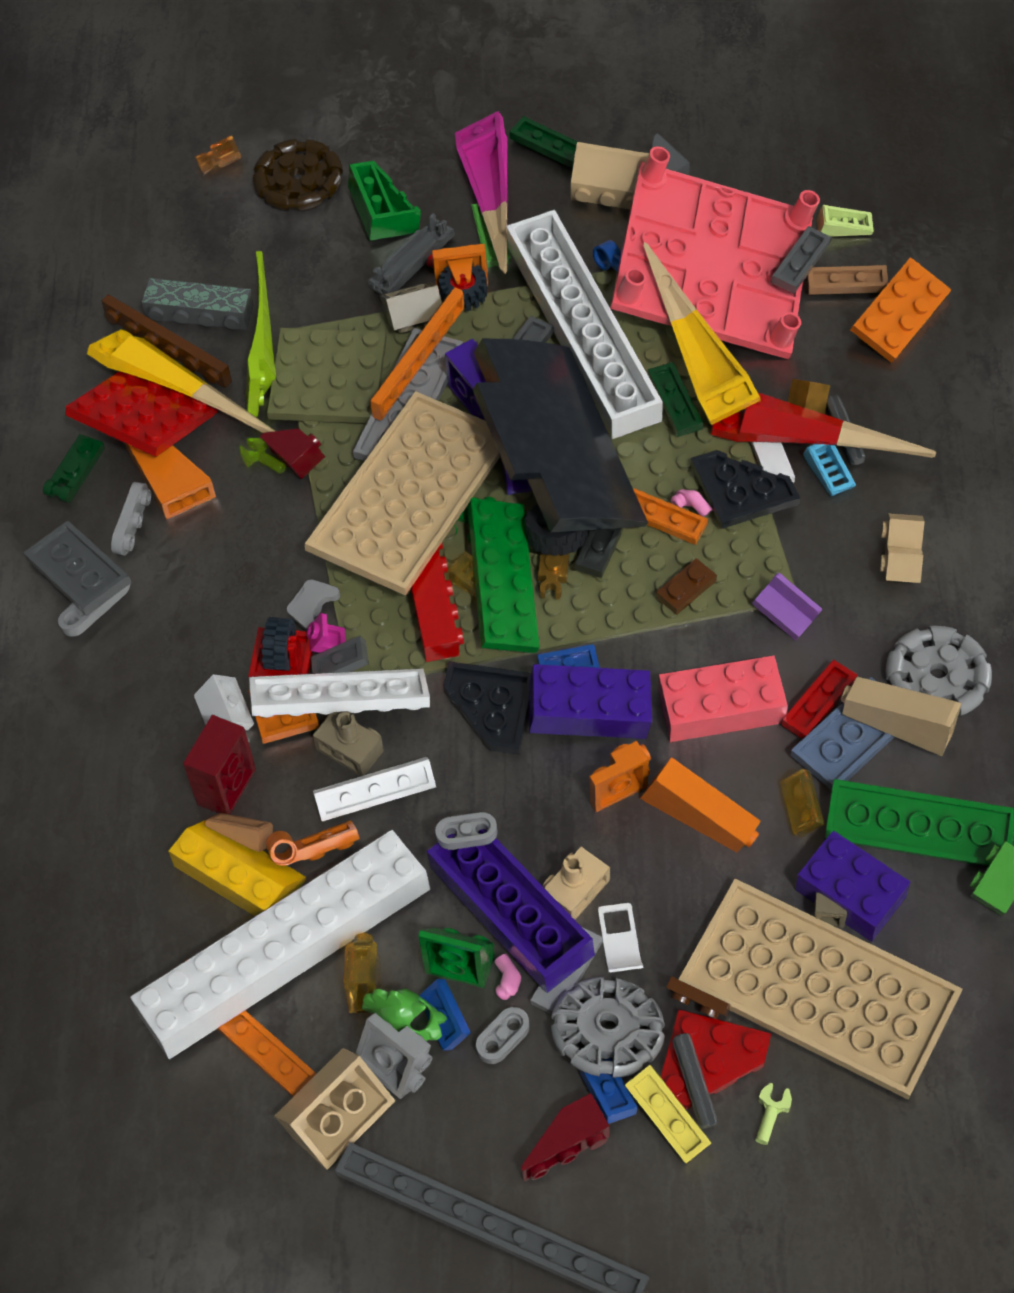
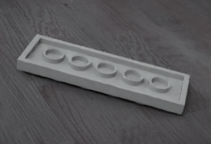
M413 329L395 367L423 330ZM444 336L384 419L380 421L373 418L371 414L353 451L354 458L366 460L415 391L435 400H440L448 383L445 353L463 344V341Z

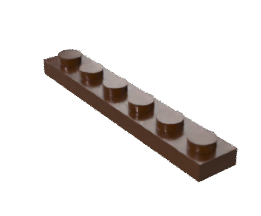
M108 294L101 300L104 316L110 323H117L133 336L137 335L144 338L172 359L182 362L190 371H197L205 376L212 384L217 383L226 388L232 382L229 366L113 296Z

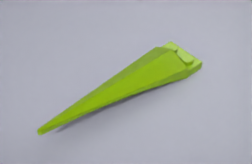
M255 251L258 280V318L248 357L246 408L255 417H258L259 406H264V394L272 385V381L276 380L262 251Z

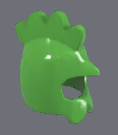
M402 988L395 991L390 990L389 992L382 989H374L373 993L365 994L363 998V1010L372 1014L376 1013L383 1020L390 1023L398 1032L406 1026L412 1029L410 1024L413 1019L423 1010L429 1009L430 1020L425 1029L420 1031L412 1030L422 1036L425 1041H436L442 1036L439 1024L446 1022L447 1017L445 1014L439 1012L427 1000L409 989Z

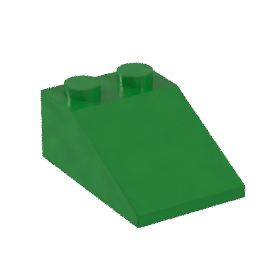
M452 928L420 930L418 937L426 974L485 988L495 956L493 942L480 935L472 937L461 935Z

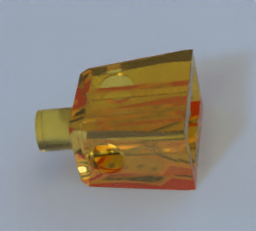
M367 933L357 934L354 942H349L345 946L343 982L349 1013H369L362 1009L363 998L365 994L373 993L374 989H381V964L378 944L373 942V936Z

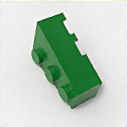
M374 160L349 164L348 189L369 240L415 233L420 226L421 210L417 206L413 207L407 200V195L403 191L399 192L392 184L393 180Z

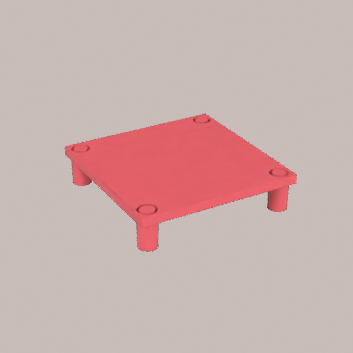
M659 146L653 147L646 162H641L638 169L610 309L672 326L643 246L645 242L650 246L672 278L721 341L789 360L793 350L794 338L801 326L798 311L803 282L793 294L771 283V279L806 228L812 226L813 215L820 202L819 196L811 190H805L801 192L795 205L792 206L666 169L670 159L668 150Z

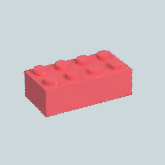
M775 656L659 674L658 692L670 742L782 724V719L787 715L788 705Z

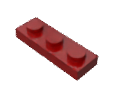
M833 659L782 719V726L801 739H804L826 718L841 700L846 686L852 687L858 674Z

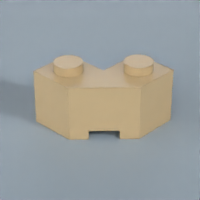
M888 513V521L882 522L881 538H886L885 555L881 554L880 572H885L884 575L887 581L921 583L923 516Z

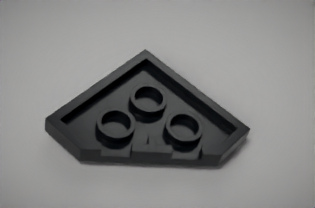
M718 450L691 458L690 465L713 509L721 529L800 504L801 498L790 476L782 473L778 475L764 471L760 465L743 459L739 462L728 458L726 453Z
M449 661L443 685L444 693L490 751L520 754L529 710V680L531 673Z

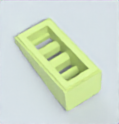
M822 205L816 218L817 230L831 237L872 235L874 232L871 212Z

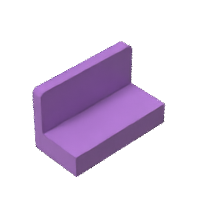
M780 573L773 577L767 587L752 603L795 641L822 611L820 606Z

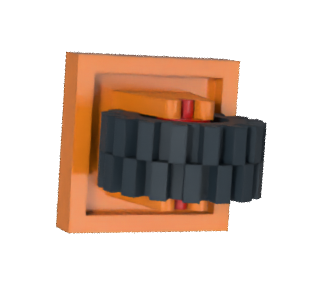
M485 243L432 250L435 283L438 286L443 302L455 287L463 291L464 307L467 308V311H471L472 305L475 308L480 307L479 302L483 304L488 294Z

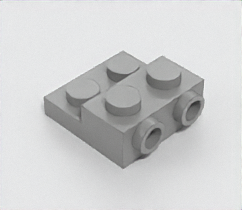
M376 1013L366 1019L355 1053L363 1059L379 1081L399 1099L403 1098L410 1091L415 1093L423 1085L425 1077L421 1072L430 1065L433 1059L428 1054L431 1045L422 1036L416 1034L408 1026L398 1032L390 1023L383 1020Z

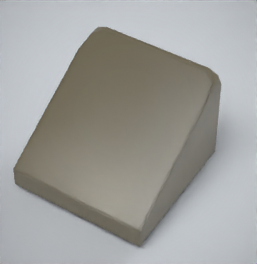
M816 892L814 917L836 928H843L847 911L826 896Z

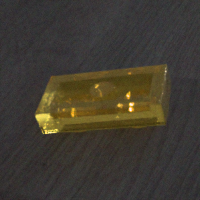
M801 769L782 780L780 783L794 835L803 837L824 825L810 771Z

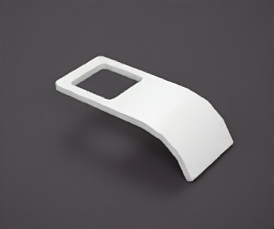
M630 903L599 907L598 914L608 971L617 972L643 968L632 905ZM627 910L631 930L607 934L603 914Z

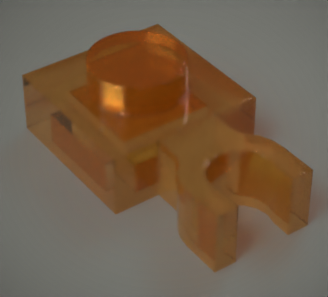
M232 135L210 145V152L195 156L203 174L217 164L221 169L242 158Z

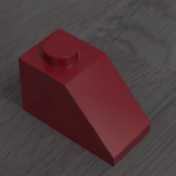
M299 428L265 432L259 436L270 451L301 479L325 458L319 449L322 445L312 433L307 436Z

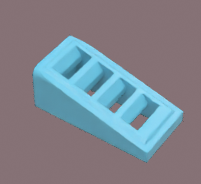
M814 444L806 448L803 456L830 497L856 486L835 445ZM823 454H825V455L827 456L826 458H824V459H822V460H820L819 457H818V456H821V455H823ZM830 462H831L832 465H833V466H830V467H828V468H824V466H823V465H825V464H827V463H830ZM833 471H837L839 473L830 478L828 476V474ZM843 479L845 482L836 487L833 485V482Z

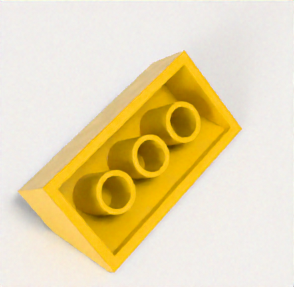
M205 821L186 828L168 851L174 867L255 917L300 889L307 880L304 875L287 865L281 866L273 862L271 856L263 850L260 852L252 850L205 826Z

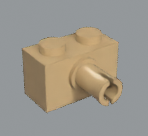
M580 847L575 854L570 853L564 859L561 870L555 876L553 874L550 875L544 882L543 887L576 920L610 881V867L583 847Z

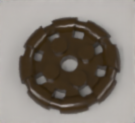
M290 139L275 144L274 149L271 151L266 150L260 156L254 166L253 185L257 194L261 198H265L266 203L286 211L290 209L305 211L322 205V201L330 199L335 195L342 182L343 166L338 155L334 151L330 152L327 145L311 139H306V142ZM298 174L303 175L300 179L292 178Z

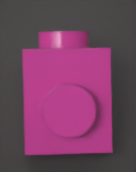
M320 613L308 626L307 637L310 639V650L313 652L321 653L346 642L345 628L327 624V614Z

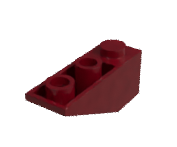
M591 1093L560 1110L522 1164L521 1177L523 1181L530 1178L537 1180L545 1176L550 1171L549 1168L559 1163L561 1165L568 1164L578 1157V1153L587 1148L594 1150L607 1142V1138L610 1137V1126Z

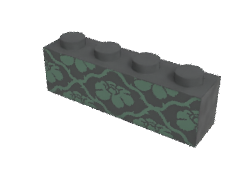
M149 278L141 302L145 316L154 321L197 324L206 327H224L233 330H247L254 307L251 289Z

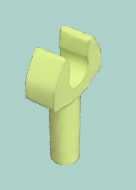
M769 1083L761 1090L758 1100L764 1106L765 1112L755 1141L763 1145L768 1144L777 1115L781 1112L788 1113L792 1103L788 1088L785 1089L781 1101L775 1102L771 1099L773 1083Z

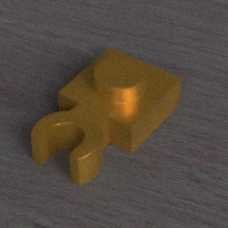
M541 552L538 581H543L540 585L541 598H545V592L549 589L556 591V599L559 600L561 598L562 589L560 583L567 582L569 553L567 555L552 556L550 554H542Z

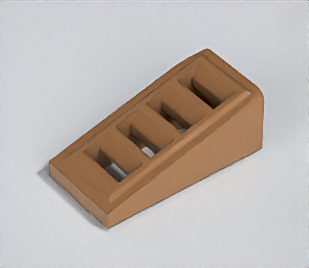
M219 813L205 821V826L257 852L266 849L267 839L273 833V824L271 822Z

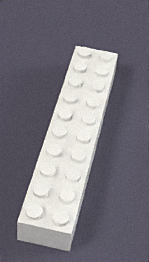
M552 210L506 226L508 249L547 321L554 326V334L560 345L570 348L611 439L662 422L663 402L556 211Z
M391 830L130 997L139 1017L168 1059H171L354 940L356 935L357 937L429 891L430 886L426 870L396 833Z

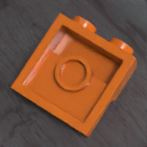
M635 741L629 745L622 744L610 753V766H602L589 776L590 804L595 813L648 787V775L650 774L648 766L651 757L644 744L639 745Z

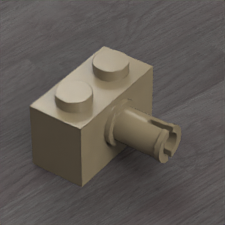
M333 712L329 714L313 734L316 750L359 776L366 775L384 752L380 734L370 727L366 729L357 724L354 715L350 716V712Z

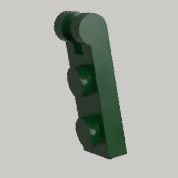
M79 434L51 479L45 482L43 494L50 497L58 496L61 501L70 503L104 451V443Z

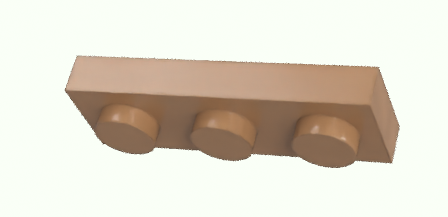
M887 266L813 267L807 275L808 294L881 293L888 284Z

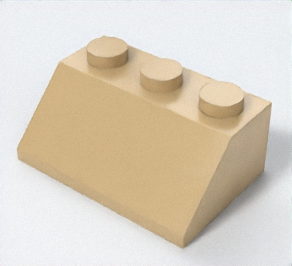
M577 142L571 178V200L630 210L638 169L641 162H646L649 153Z
M342 1048L274 1116L290 1136L322 1167L328 1170L345 1152L349 1142L354 1143L395 1102V1099L359 1055Z

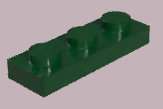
M525 116L510 130L511 140L573 168L578 141Z
M670 362L648 369V377L663 402L662 407L676 436L680 437L703 430V421L674 363Z

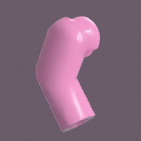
M681 489L671 498L672 504L681 508L683 506L693 507L703 517L713 510L701 494L695 490Z
M503 954L494 961L502 974L500 984L496 986L495 992L500 999L508 1000L510 996H514L518 992L521 974L509 956Z

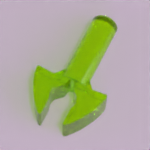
M246 439L248 446L256 449V451H247L240 445L242 458L248 467L254 461H260L279 474L284 472L285 464L264 452L268 447L262 439Z

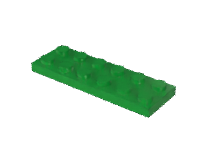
M471 498L467 506L481 648L537 653L540 645L526 535L524 504Z
M834 779L824 840L834 830L858 846L988 867L990 863L985 861L994 845L1001 847L1005 841L1013 845L1014 808Z

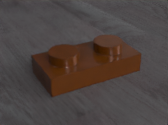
M696 558L656 592V598L674 614L678 615L716 582L717 575Z
M671 976L666 987L673 991L671 998L686 1005H689L692 1000L702 1005L701 1012L715 1019L718 1018L719 1014L725 1017L728 1016L730 1011L729 1003Z

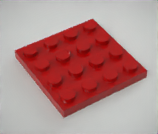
M121 371L68 404L65 411L66 416L155 457L218 413V409L197 399Z

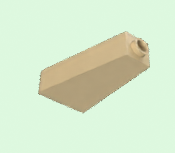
M861 677L856 678L852 687L847 685L841 697V702L844 703L843 715L940 756H943L953 735L961 708V703Z

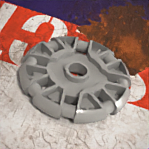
M935 625L928 626V629L921 631L918 628L914 629L896 641L894 651H890L886 659V679L891 682V685L961 703L959 716H963L978 707L984 700V693H988L991 686L992 669L991 664L986 662L987 654L972 637L969 635L965 637L957 633V629ZM930 641L932 646L924 648L922 642ZM953 643L959 646V650L957 651V649L950 644ZM904 655L912 658L911 662L905 660ZM968 664H975V668L968 669ZM940 669L945 672L946 676L936 678L932 676L930 671ZM908 678L909 683L902 681V679ZM965 685L973 688V690L968 691L963 688L965 687Z
M604 977L590 978L576 983L574 989L570 992L565 991L555 1004L551 1018L554 1020V1024L551 1026L552 1037L561 1055H567L571 1059L570 1063L577 1069L600 1077V1074H612V1078L629 1076L641 1071L643 1064L646 1062L651 1063L660 1052L665 1038L662 1029L665 1027L662 1012L653 998H648L641 987L619 978H616V981L604 980ZM603 992L615 993V999L603 998ZM582 999L586 1002L582 1004L579 1000ZM569 1020H577L576 1024L567 1023ZM604 1020L613 1021L616 1027L614 1029H605L600 1025V1022ZM640 1025L646 1026L649 1030L640 1029ZM580 1041L585 1045L581 1050L575 1046ZM635 1046L639 1052L634 1054L630 1048ZM613 1057V1061H602V1060H601V1058L610 1059V1058Z

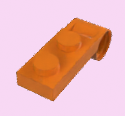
M350 820L297 841H293L287 832L276 831L268 837L266 848L273 862L286 866L300 860L308 859L313 861L325 856V852L336 848L337 850L349 848L360 837L355 825ZM281 843L289 844L287 851L284 853L274 852L277 845Z

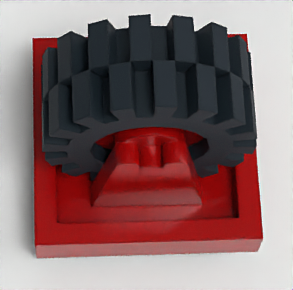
M269 617L265 628L258 627L248 678L309 674L313 651L310 650V639L307 637V631H297L294 619Z

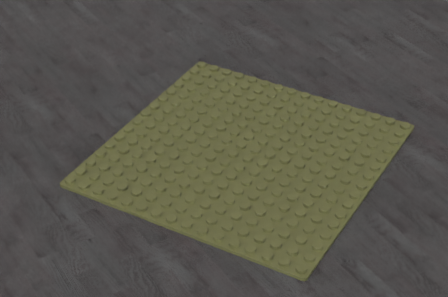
M612 269L591 273L610 307L617 271ZM525 285L488 292L484 303L479 302L480 307L478 308L472 305L471 311H467V308L464 307V310L444 336L463 341L464 343L473 338L479 345L482 338L513 339L530 316L546 323L549 322L530 287ZM611 309L647 375L650 368L670 362L674 363L703 421V430L677 437L662 407V422L611 439L632 488L671 503V498L676 495L677 491L681 489L695 490L709 504L690 465L691 458L718 450L726 453L728 458L739 462L743 459L756 464L749 442H736L711 435L713 425L710 424L699 404L672 326ZM385 312L298 327L306 329L386 331L387 340L381 386L393 371L413 331L399 333L398 329H391ZM423 323L413 325L414 328L419 330L425 328ZM554 333L546 342L560 345ZM447 383L439 401L470 414L448 387ZM298 421L299 429L307 436L312 433L322 445L319 449L325 456L308 473L318 525L364 463L363 460L354 458L353 451L367 423ZM501 456L473 496L479 499L493 497L496 499L495 501L524 504L525 518L528 516L527 512L538 504L533 491L507 494ZM682 507L683 509L698 514L693 507ZM712 510L705 516V518H708V525L696 545L648 525L645 527L622 528L621 537L602 578L575 570V563L582 548L569 553L567 582L560 583L562 595L559 600L556 599V591L553 589L545 592V598L540 597V585L543 582L538 581L541 552L535 551L528 544L540 645L537 653L758 610L752 604L753 601L767 587L777 573L782 574L795 585L772 513L721 529ZM456 521L442 541L443 550H439L440 557L445 556L447 561L448 573H444L445 580L451 579L453 596L449 597L450 603H456L459 620L455 621L456 628L461 627L464 644L459 645L460 656L426 662L411 589L405 596L325 560L329 583L331 586L337 587L341 594L338 600L333 601L338 627L345 628L346 641L358 636L366 640L369 664L352 672L424 669L425 675L447 671L449 661L479 665L535 654L481 648L472 547L467 541V536L470 533L469 521L467 523ZM697 558L717 575V580L676 615L656 598V592Z

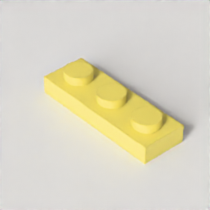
M651 1065L647 1066L625 1084L633 1097L686 1164L712 1144Z

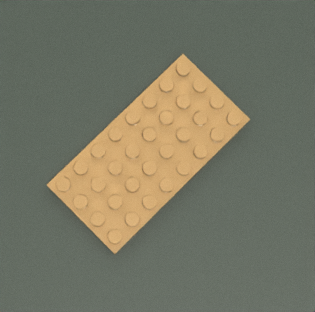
M415 391L305 542V551L406 596L470 502V499L475 495L500 458L499 451L486 421Z
M734 879L678 979L729 1003L730 1011L909 1100L963 988L820 919H816V917L737 879Z

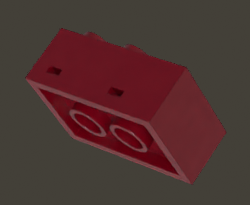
M213 714L183 765L197 805L218 814H231L256 771V767L249 746L250 739L247 738L245 728Z

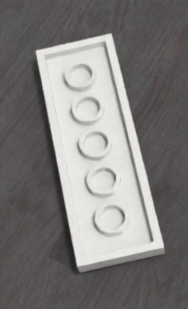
M424 669L249 677L252 716L264 718L285 714L291 716H300L305 713L327 715L333 712L344 711L350 713H359L364 710L386 712L392 709L407 708L409 710H418L423 707H430V695Z

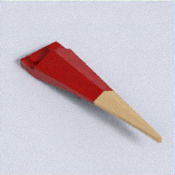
M758 393L761 401L713 424L711 431L713 436L736 442L809 443L867 448L931 458L936 455L934 450Z

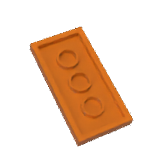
M910 257L852 326L850 331L892 363L950 293L951 289Z

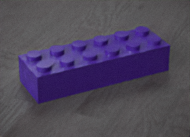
M481 829L477 833L484 834L487 830ZM450 834L447 838H455L457 835ZM497 838L487 845L448 850L437 843L427 850L430 867L434 873L546 993L550 992L595 956L593 938Z

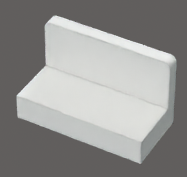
M213 674L195 693L194 698L205 725L212 714L243 726L246 731L254 725L235 677Z

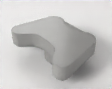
M310 579L304 583L291 603L288 604L287 612L295 622L307 631L309 624L320 614L322 605L329 601L338 600L341 594L337 587Z

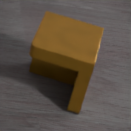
M792 378L788 402L825 414L830 385Z

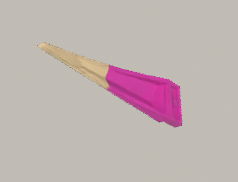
M497 111L455 132L456 149L483 215L499 267L506 274L508 137L505 134L503 117Z

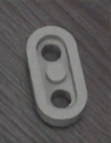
M479 812L446 817L437 824L435 833L441 847L454 850L487 845L496 838L498 829L496 820L492 815ZM481 829L487 830L484 834L477 833ZM450 834L457 835L455 838H447Z
M517 1007L507 1008L478 1036L476 1050L483 1062L488 1064L501 1062L526 1037L530 1028L527 1013ZM512 1023H517L519 1028L517 1030H510L508 1026ZM495 1045L498 1047V1050L490 1053L487 1051V1048Z

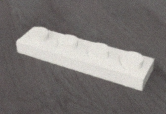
M424 757L314 790L313 794L321 821H326L435 788L436 784L429 759Z

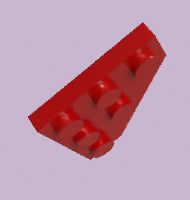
M678 1010L661 1078L687 1110L693 1107L672 1042L675 1036L684 1033L690 1034L709 1095L731 1086L750 1072L754 1073L764 1067L772 1033Z

